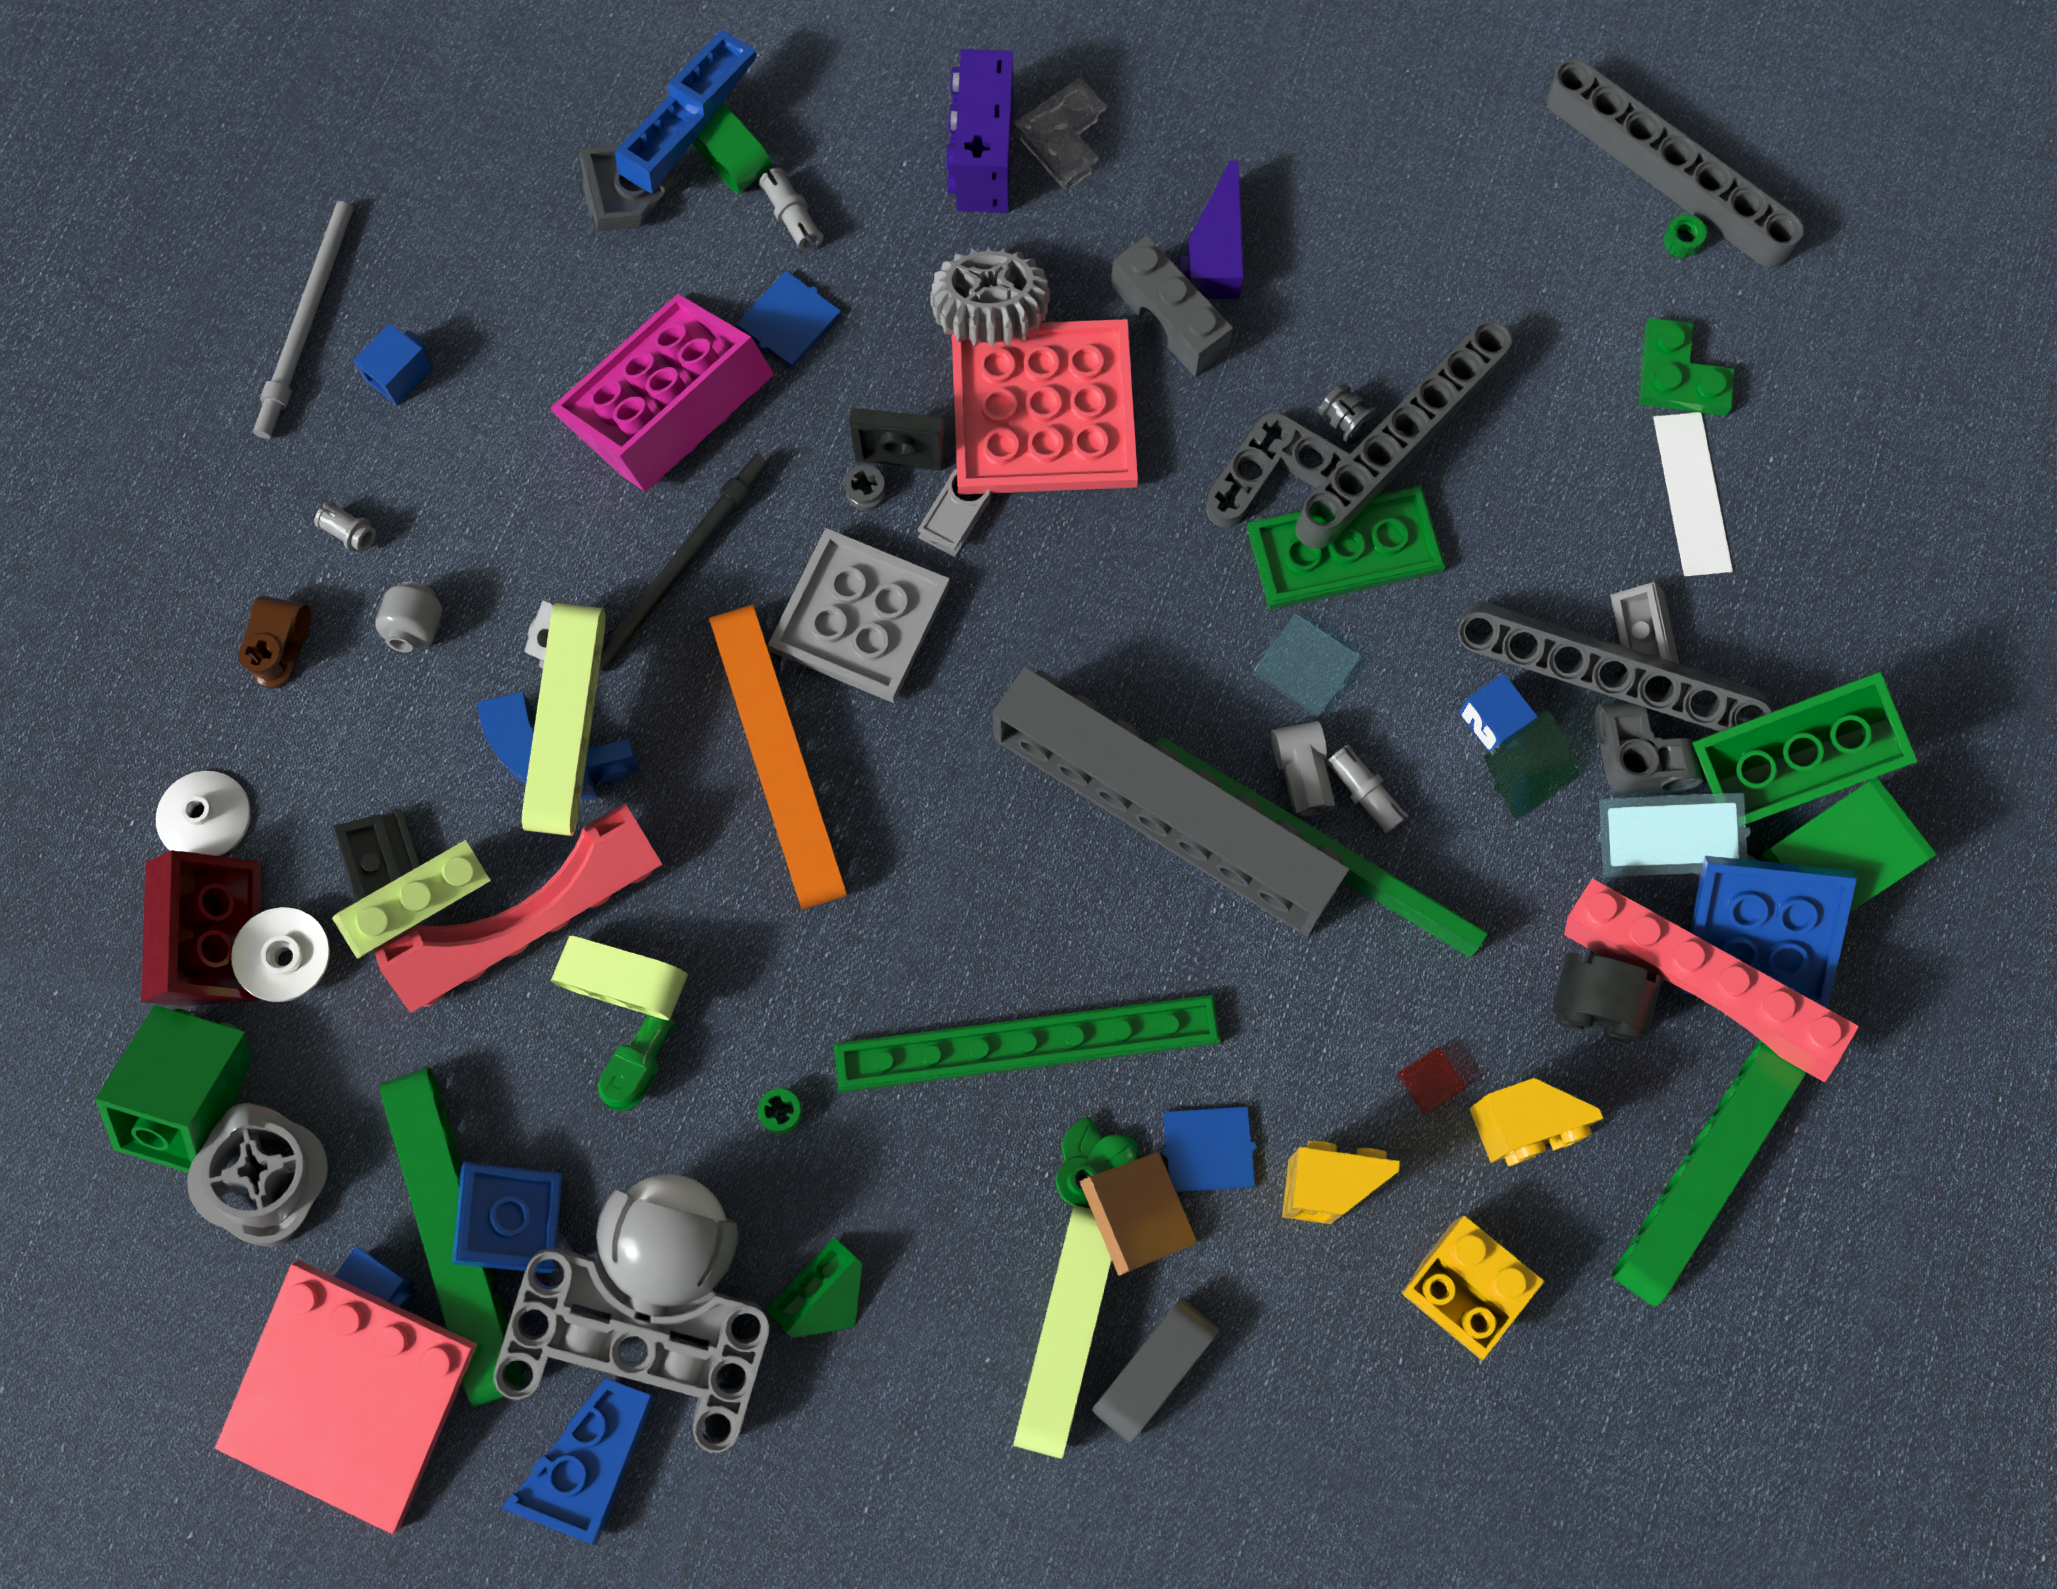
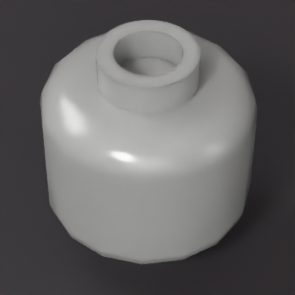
M412 581L403 582L401 585L391 587L384 594L376 616L375 628L380 636L386 640V644L396 651L411 652L413 649H422L433 642L442 617L443 607L436 598L434 591L428 586Z

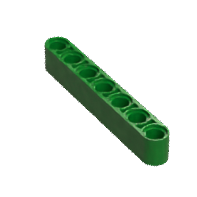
M1759 1039L1619 1259L1611 1274L1612 1279L1653 1307L1658 1306L1662 1302L1807 1072L1780 1058Z
M426 1067L380 1083V1093L447 1330L478 1344L462 1380L468 1400L476 1408L505 1397L496 1388L494 1371L509 1325L492 1268L452 1264L462 1164L437 1080L432 1070ZM519 1360L509 1362L505 1366L506 1378L515 1385H524Z

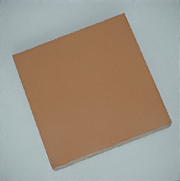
M1159 1152L1080 1181L1118 1275L1197 1244V1240Z

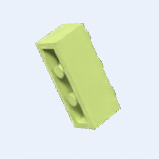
M464 840L338 912L332 919L358 959L491 880L467 841Z

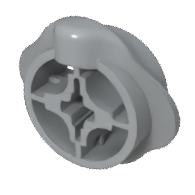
M252 1103L237 1104L228 1109L215 1125L206 1143L193 1159L188 1172V1194L195 1209L210 1223L226 1229L244 1242L264 1247L279 1246L288 1241L305 1220L314 1201L323 1191L328 1177V1158L319 1139L307 1128L293 1123L273 1109ZM260 1141L284 1143L293 1149L294 1155L285 1158L281 1154L267 1156L261 1147ZM241 1150L239 1160L232 1167L225 1169L232 1157ZM258 1162L265 1169L259 1176V1188L251 1181L257 1177ZM292 1181L288 1190L276 1201L278 1189L284 1183ZM232 1192L236 1196L250 1194V1198L256 1203L257 1210L248 1211L232 1208L225 1203L223 1195Z

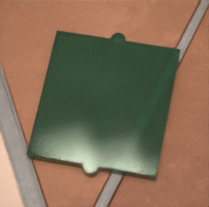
M1543 712L1483 757L1496 782L1494 790L1502 795L1512 817L1517 820L1579 774L1578 768L1568 749L1570 741L1562 736L1551 712Z

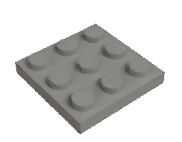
M825 528L768 643V649L774 654L894 703L950 587V579Z

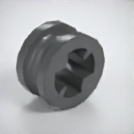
M867 464L857 465L845 477L846 496L850 504L855 508L871 510L879 506L884 500L886 494L884 477L880 470L874 466ZM866 480L868 485H872V493L864 495L862 490H858V482Z

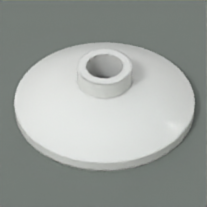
M199 771L188 774L173 783L159 802L156 813V827L159 837L169 850L224 856L241 842L248 830L251 819L250 801L245 790L230 776L216 771ZM200 804L204 805L203 814L198 818H192L191 813L194 808Z
M273 908L254 916L239 931L232 948V967L241 986L255 997L270 1002L290 1001L308 993L322 979L329 963L330 946L323 927L312 916L294 908ZM284 951H292V961L288 965L280 966L278 963L279 955Z

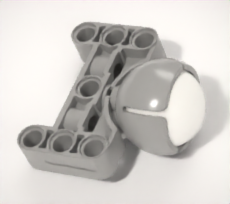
M673 1174L658 1175L638 1182L629 1190L617 1188L608 1197L599 1216L596 1233L599 1258L594 1259L559 1248L549 1247L540 1250L531 1259L526 1268L495 1367L494 1382L496 1388L503 1396L509 1399L520 1400L530 1396L537 1389L547 1359L551 1357L699 1397L693 1416L695 1440L702 1449L708 1452L720 1453L726 1451L735 1443L739 1436L769 1332L766 1315L759 1305L713 1291V1288L728 1272L735 1256L738 1241L737 1222L726 1218L720 1202L707 1187L685 1176ZM546 1259L558 1261L563 1266L565 1272L563 1280L553 1286L541 1283L536 1276L537 1264ZM572 1304L609 1313L611 1317L607 1318L571 1307ZM531 1309H538L544 1312L549 1321L548 1329L539 1335L526 1333L520 1323L521 1315ZM638 1312L647 1314L649 1317L640 1316ZM743 1313H750L759 1319V1329L755 1335L747 1339H740L731 1332L733 1320ZM670 1331L708 1340V1343L706 1345L670 1335ZM630 1336L643 1339L648 1347L646 1355L636 1362H629L623 1359L618 1350L620 1343ZM523 1360L532 1367L533 1378L524 1385H515L506 1378L505 1366L511 1361ZM728 1363H736L745 1370L743 1381L733 1388H725L716 1380L719 1369ZM714 1413L723 1414L730 1420L728 1431L723 1436L717 1438L707 1436L701 1429L704 1419Z

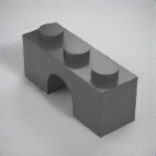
M1147 235L1113 260L1111 287L1138 316L1149 309L1159 319L1168 337L1167 347L1194 377H1197L1229 352L1233 327Z

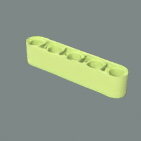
M555 603L553 606L523 802L522 826L525 831L573 836L575 833L605 634L606 616L604 608Z
M1073 1206L1013 1444L1015 1447L1060 1459L1063 1458L1111 1263V1256L1090 1208Z

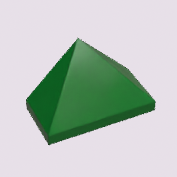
M834 1237L765 1310L792 1338L855 1328L862 1263Z

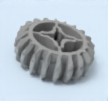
M988 246L986 251L977 252L971 249L967 256L955 254L953 262H943L941 271L934 273L930 301L931 306H933L936 324L943 326L945 334H955L957 342L969 339L974 347L980 342L989 343L992 348L995 342L1003 341L1010 346L1012 338L1026 340L1028 332L1038 331L1039 323L1046 320L1048 302H1050V288L1047 287L1044 269L1037 267L1035 259H1024L1022 252L1009 254L1006 247L1001 251H991Z

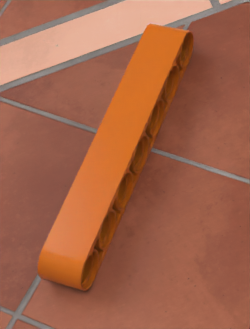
M751 604L709 617L801 909L805 910L845 897L847 893L754 606Z

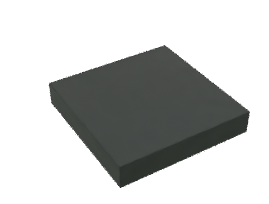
M851 408L849 424L855 460L857 462L944 470L945 444L942 417Z

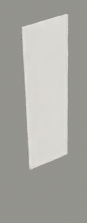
M1701 412L1653 416L1684 576L1733 572Z

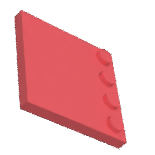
M1127 319L1039 323L1038 331L1027 333L1026 340L1012 338L1010 346L1002 341L995 342L992 348L989 343L980 342L974 347L969 339L957 342L955 334H952L958 495L985 494L986 490H991V493L1137 487L1138 475Z
M299 1260L291 1264L215 1449L386 1532L394 1534L403 1524L478 1344Z

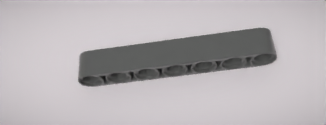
M1571 59L1559 65L1546 100L1548 107L1553 113L1689 213L1698 217L1704 224L1759 264L1774 268L1781 266L1787 261L1803 235V225L1795 214L1587 63Z
M1486 321L1477 325L1308 496L1295 528L1297 538L1302 544L1310 548L1319 549L1332 543L1497 373L1512 344L1510 331L1504 325L1495 321ZM1427 403H1432L1436 405L1438 408L1432 407ZM1398 430L1405 431L1410 436H1405L1401 434ZM1370 459H1377L1378 461L1382 462L1383 465H1377L1373 463ZM1341 488H1349L1353 490L1356 494H1348L1344 492ZM1312 517H1321L1326 520L1327 524L1318 523Z
M1478 602L1467 607L1461 615L1458 637L1461 644L1472 652L1720 732L1745 723L1737 717V713L1744 706L1756 705L1763 710L1761 716L1772 712L1768 698L1756 688L1499 606ZM1484 618L1489 621L1493 630L1488 635L1476 636L1469 631L1467 624L1472 619ZM1527 632L1536 638L1537 644L1532 649L1520 650L1513 645L1511 639L1517 633ZM1568 646L1578 649L1582 657L1578 662L1569 665L1560 662L1556 657V653L1561 648ZM1618 661L1624 664L1627 671L1620 678L1611 679L1602 674V666L1607 662ZM1654 676H1665L1670 679L1672 685L1662 693H1653L1645 686L1648 680ZM1702 690H1708L1715 693L1717 699L1709 707H1698L1691 702L1694 694Z

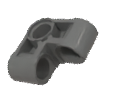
M1630 702L1601 704L1597 706L1595 712L1596 736L1601 746L1605 777L1608 784L1615 791L1622 794L1656 791L1681 792L1696 788L1703 783L1699 758L1692 743L1694 742L1693 739L1677 738L1662 740V738H1654V733L1650 729L1646 707ZM1623 761L1635 763L1641 773L1630 771Z

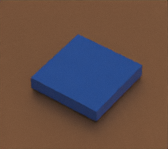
M465 1162L461 1166L452 1264L526 1271L531 1259L540 1250L549 1247L557 1248L563 1173ZM546 1259L541 1261L536 1266V1272L552 1273L555 1270L556 1260Z

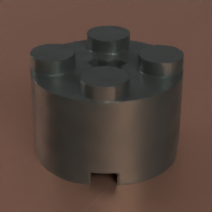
M1580 953L1565 954L1552 1006V1011L1558 1014L1556 1024L1576 1030H1584L1585 1027H1592L1593 1025L1604 1028L1603 1037L1624 1043H1632V1040H1641L1642 1035L1649 1034L1662 981L1660 975L1656 974L1646 979L1648 970L1636 965L1593 955L1591 964L1578 963Z

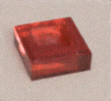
M1439 1047L1397 1074L1424 1115L1466 1088Z

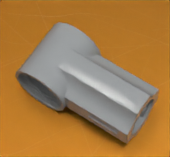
M1314 721L1273 729L1271 731L1273 753L1279 770L1284 771L1294 816L1307 818L1333 810L1335 802L1325 766L1327 749L1320 722Z

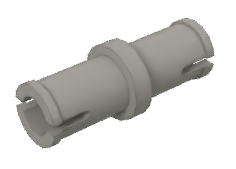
M782 168L770 169L777 181V185L772 183L767 173L762 175L759 183L775 207L774 215L780 224L786 225L800 251L807 252L813 250L805 235L809 234L816 247H818L823 240V234L808 213L807 201L802 195L795 192Z
M1347 744L1329 758L1325 764L1335 772L1350 790L1352 795L1349 798L1356 805L1360 802L1382 828L1383 833L1387 834L1409 815L1402 810L1381 785L1384 782L1379 774L1374 776L1351 749L1352 747Z

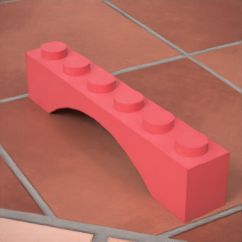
M624 803L584 826L575 848L560 870L541 889L520 904L495 916L470 923L446 926L415 925L374 949L380 971L410 1013L422 1006L433 1005L447 991L464 981L469 982L479 978L488 967L505 957H512L521 953L530 942L545 933L562 929L569 923L571 918L589 907H598L608 901L613 893L628 884L643 881L662 863L628 806Z
M1593 878L1567 918L1565 936L1602 957L1647 969L1648 973L1652 975H1660L1663 980L1684 989L1722 1011L1764 1042L1780 1058L1823 1082H1826L1859 1028L1858 1025Z

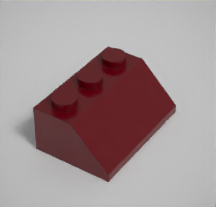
M170 850L145 863L141 1003L200 1006L255 1002L259 1000V998L246 991L238 982L233 971L231 956L233 944L239 931L250 919L261 913L262 862Z

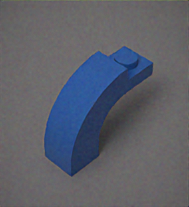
M523 692L477 702L481 726L489 745L508 771L526 786L535 727V719L530 702ZM629 739L588 748L581 800L598 798L595 780L601 779L603 782H616L627 778L629 772L640 770L637 753Z

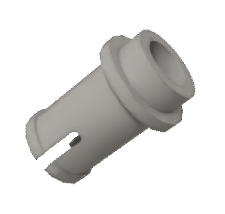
M333 502L323 504L324 509L330 511V514L320 508L317 511L314 519L315 526L342 540L346 549L363 552L374 542L376 531L368 519L363 517L356 518L337 507Z

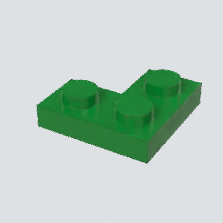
M1649 318L1644 328L1638 405L1727 416L1732 409L1734 369L1690 363L1693 323Z

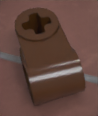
M259 596L255 600L251 609L250 622L242 645L239 648L238 657L242 666L253 674L254 679L262 687L277 689L291 680L302 644L310 630L311 610L309 605L268 596Z

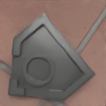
M620 145L580 148L579 158L584 175L583 189L591 222H595L597 231L640 227L673 187L674 177L668 174L652 195L618 174L615 150Z

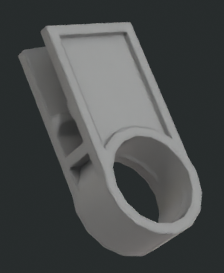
M957 468L950 474L947 483L917 529L920 533L919 539L954 557L958 554L992 497L991 490H986L985 494L975 501L959 499L953 492L954 485L957 483Z

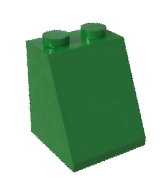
M1875 777L1775 844L1757 860L1853 871L1857 881L1850 908L1851 912L1937 854L1881 781Z
M154 1005L95 1097L113 1150L188 1173L193 1159L206 1143L215 1125L228 1109L234 1105L252 1059L245 1032L227 1022H219L217 1024L197 1018L194 1014L184 1009L176 1008L171 1010Z

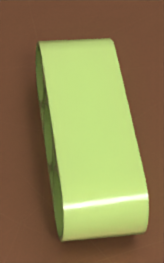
M569 936L551 982L581 995L664 1020H670L688 974L675 966L583 938Z

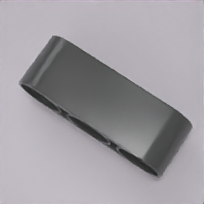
M1181 1297L1090 1411L1130 1444L1215 1338L1220 1328Z

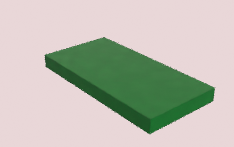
M1422 486L1377 495L1335 540L1324 548H1310L1302 544L1297 538L1295 528L1301 511L1248 522L1246 528L1269 610L1440 574L1444 572L1446 567ZM1312 517L1318 523L1327 524L1326 520L1321 517Z

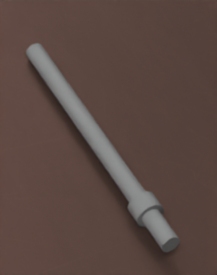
M337 201L274 375L272 380L267 381L260 396L263 405L253 429V433L261 438H271L280 410L287 408L292 394V390L289 388L354 210L353 206L347 202Z

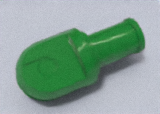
M647 1015L631 1044L618 1046L598 1083L599 1096L603 1103L611 1110L625 1112L635 1108L644 1099L660 1071L656 1057L669 1034L676 1026L671 1018L670 1020H664Z

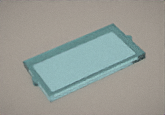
M1744 792L1599 799L1601 833L1597 835L1596 839L1602 846L1603 877L1701 873L1705 855L1747 860L1746 837L1751 834V830L1745 824Z

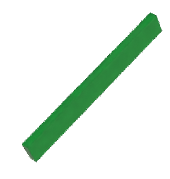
M1160 737L1155 746L1162 745L1173 751L1180 758L1179 763L1191 771L1202 770L1212 775L1219 781L1221 785L1219 788L1236 798L1237 795H1242L1249 798L1260 807V814L1276 823L1278 820H1282L1291 824L1302 834L1301 839L1313 847L1324 846L1337 853L1343 860L1342 865L1349 868L1343 880L1345 883L1470 958L1480 948L1487 936L1486 931L1166 738Z
M1208 995L835 1043L834 1053L838 1090L841 1094L1219 1045L1221 1041L1214 996Z

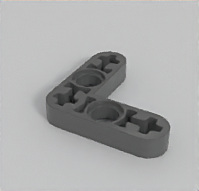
M1278 413L1264 415L1254 425L1211 488L1206 502V514L1209 520L1217 526H1235L1245 517L1278 466L1317 488L1327 478L1325 475L1331 462L1336 463V469L1350 454L1284 415ZM1275 429L1281 432L1280 439L1276 438L1269 446L1267 454L1264 453L1261 449L1264 446L1266 434H1271ZM1307 449L1316 450L1322 455L1324 463L1316 468H1309L1301 463L1299 454ZM1245 461L1256 462L1262 469V475L1254 480H1248L1239 474L1238 466ZM1234 486L1239 492L1236 495L1233 508L1229 507L1225 512L1218 509L1220 501L1224 502L1227 500ZM1341 488L1344 492L1348 494H1356L1353 490L1349 488Z

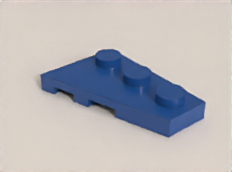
M605 1378L565 1427L566 1431L547 1455H543L531 1469L532 1473L516 1493L510 1495L501 1509L589 1544L597 1545L655 1396Z

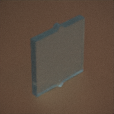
M1295 613L1279 636L1270 639V648L1254 668L1252 674L1319 718L1334 695L1343 692L1345 688L1344 681L1357 665L1361 656Z

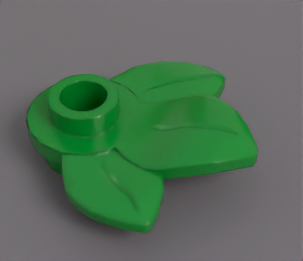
M1087 1116L1078 1120L1067 1131L1061 1142L1064 1163L1058 1169L1055 1179L1060 1197L1072 1206H1088L1089 1203L1083 1189L1079 1188L1075 1183L1076 1173H1082L1088 1178L1137 1160L1139 1152L1137 1141L1126 1135H1109L1101 1138L1095 1123L1090 1117Z

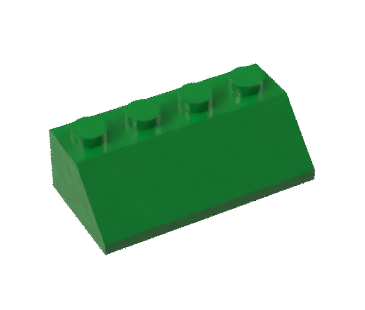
M1881 672L1692 742L1716 803H1736L1738 827L1917 762Z

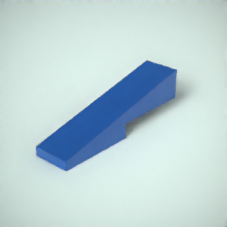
M721 30L668 83L669 96L615 150L618 174L653 195L757 58L756 50Z

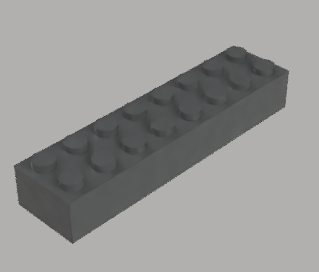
M1023 667L993 711L994 741L1308 938L1349 871V868L1342 865L1343 860L1337 853L1324 846L1313 847L1301 839L1302 834L1291 824L1282 820H1278L1275 823L1260 814L1261 809L1255 802L1242 795H1237L1235 798L1220 789L1219 781L1209 773L1202 770L1191 771L1180 764V758L1167 747L1162 745L1153 747L1139 738L1140 733L1133 726L1122 720H1116L1114 723L1100 714V708L1093 701L1082 695H1077L1075 698L1060 689V683L1048 673L1041 670L1034 673L1028 668Z

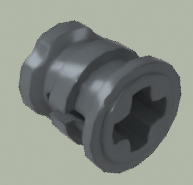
M1343 383L1334 388L1325 397L1318 408V413L1323 418L1330 417V424L1337 431L1343 430L1345 432L1343 440L1349 444L1356 441L1370 428L1378 416V410L1374 407L1366 409L1364 407L1365 401L1358 395L1352 396L1350 394L1351 388L1346 383Z

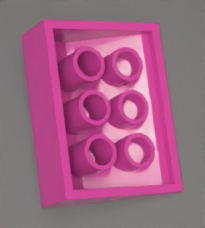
M677 294L550 409L622 477L646 492L654 484L662 480L671 468L683 457L691 453L718 425L724 423L729 415L742 403L757 393L761 386L774 374L751 336Z

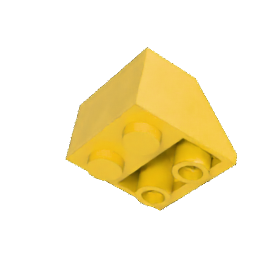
M1535 1078L1487 1094L1469 1108L1490 1162L1494 1163L1505 1159L1508 1167L1535 1158V1155L1547 1151L1545 1144L1550 1143L1553 1151L1580 1142L1581 1139L1592 1135L1590 1126L1603 1119L1599 1108Z
M1308 1141L1307 1147H1299L1288 1159L1282 1218L1332 1224L1399 1171L1400 1161L1388 1160L1387 1152L1383 1150L1358 1148L1357 1154H1346L1337 1152L1336 1144Z
M1464 1215L1453 1221L1426 1255L1402 1294L1480 1360H1484L1544 1280Z

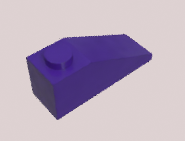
M1238 160L1229 161L1189 238L1187 256H1179V270L1206 299L1240 298L1243 282V256Z

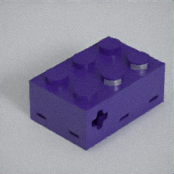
M961 49L960 67L951 68V94L953 96L952 105H949L950 143H947L946 156L948 194H956L957 211L1008 213L1014 101L1013 51Z

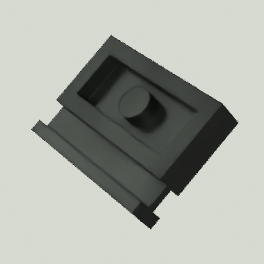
M402 808L395 810L391 814L383 816L377 814L333 826V833L355 903L420 866Z

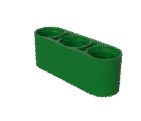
M724 102L691 143L723 181L737 194L760 179L764 173H768L770 169H773L772 161L765 149Z

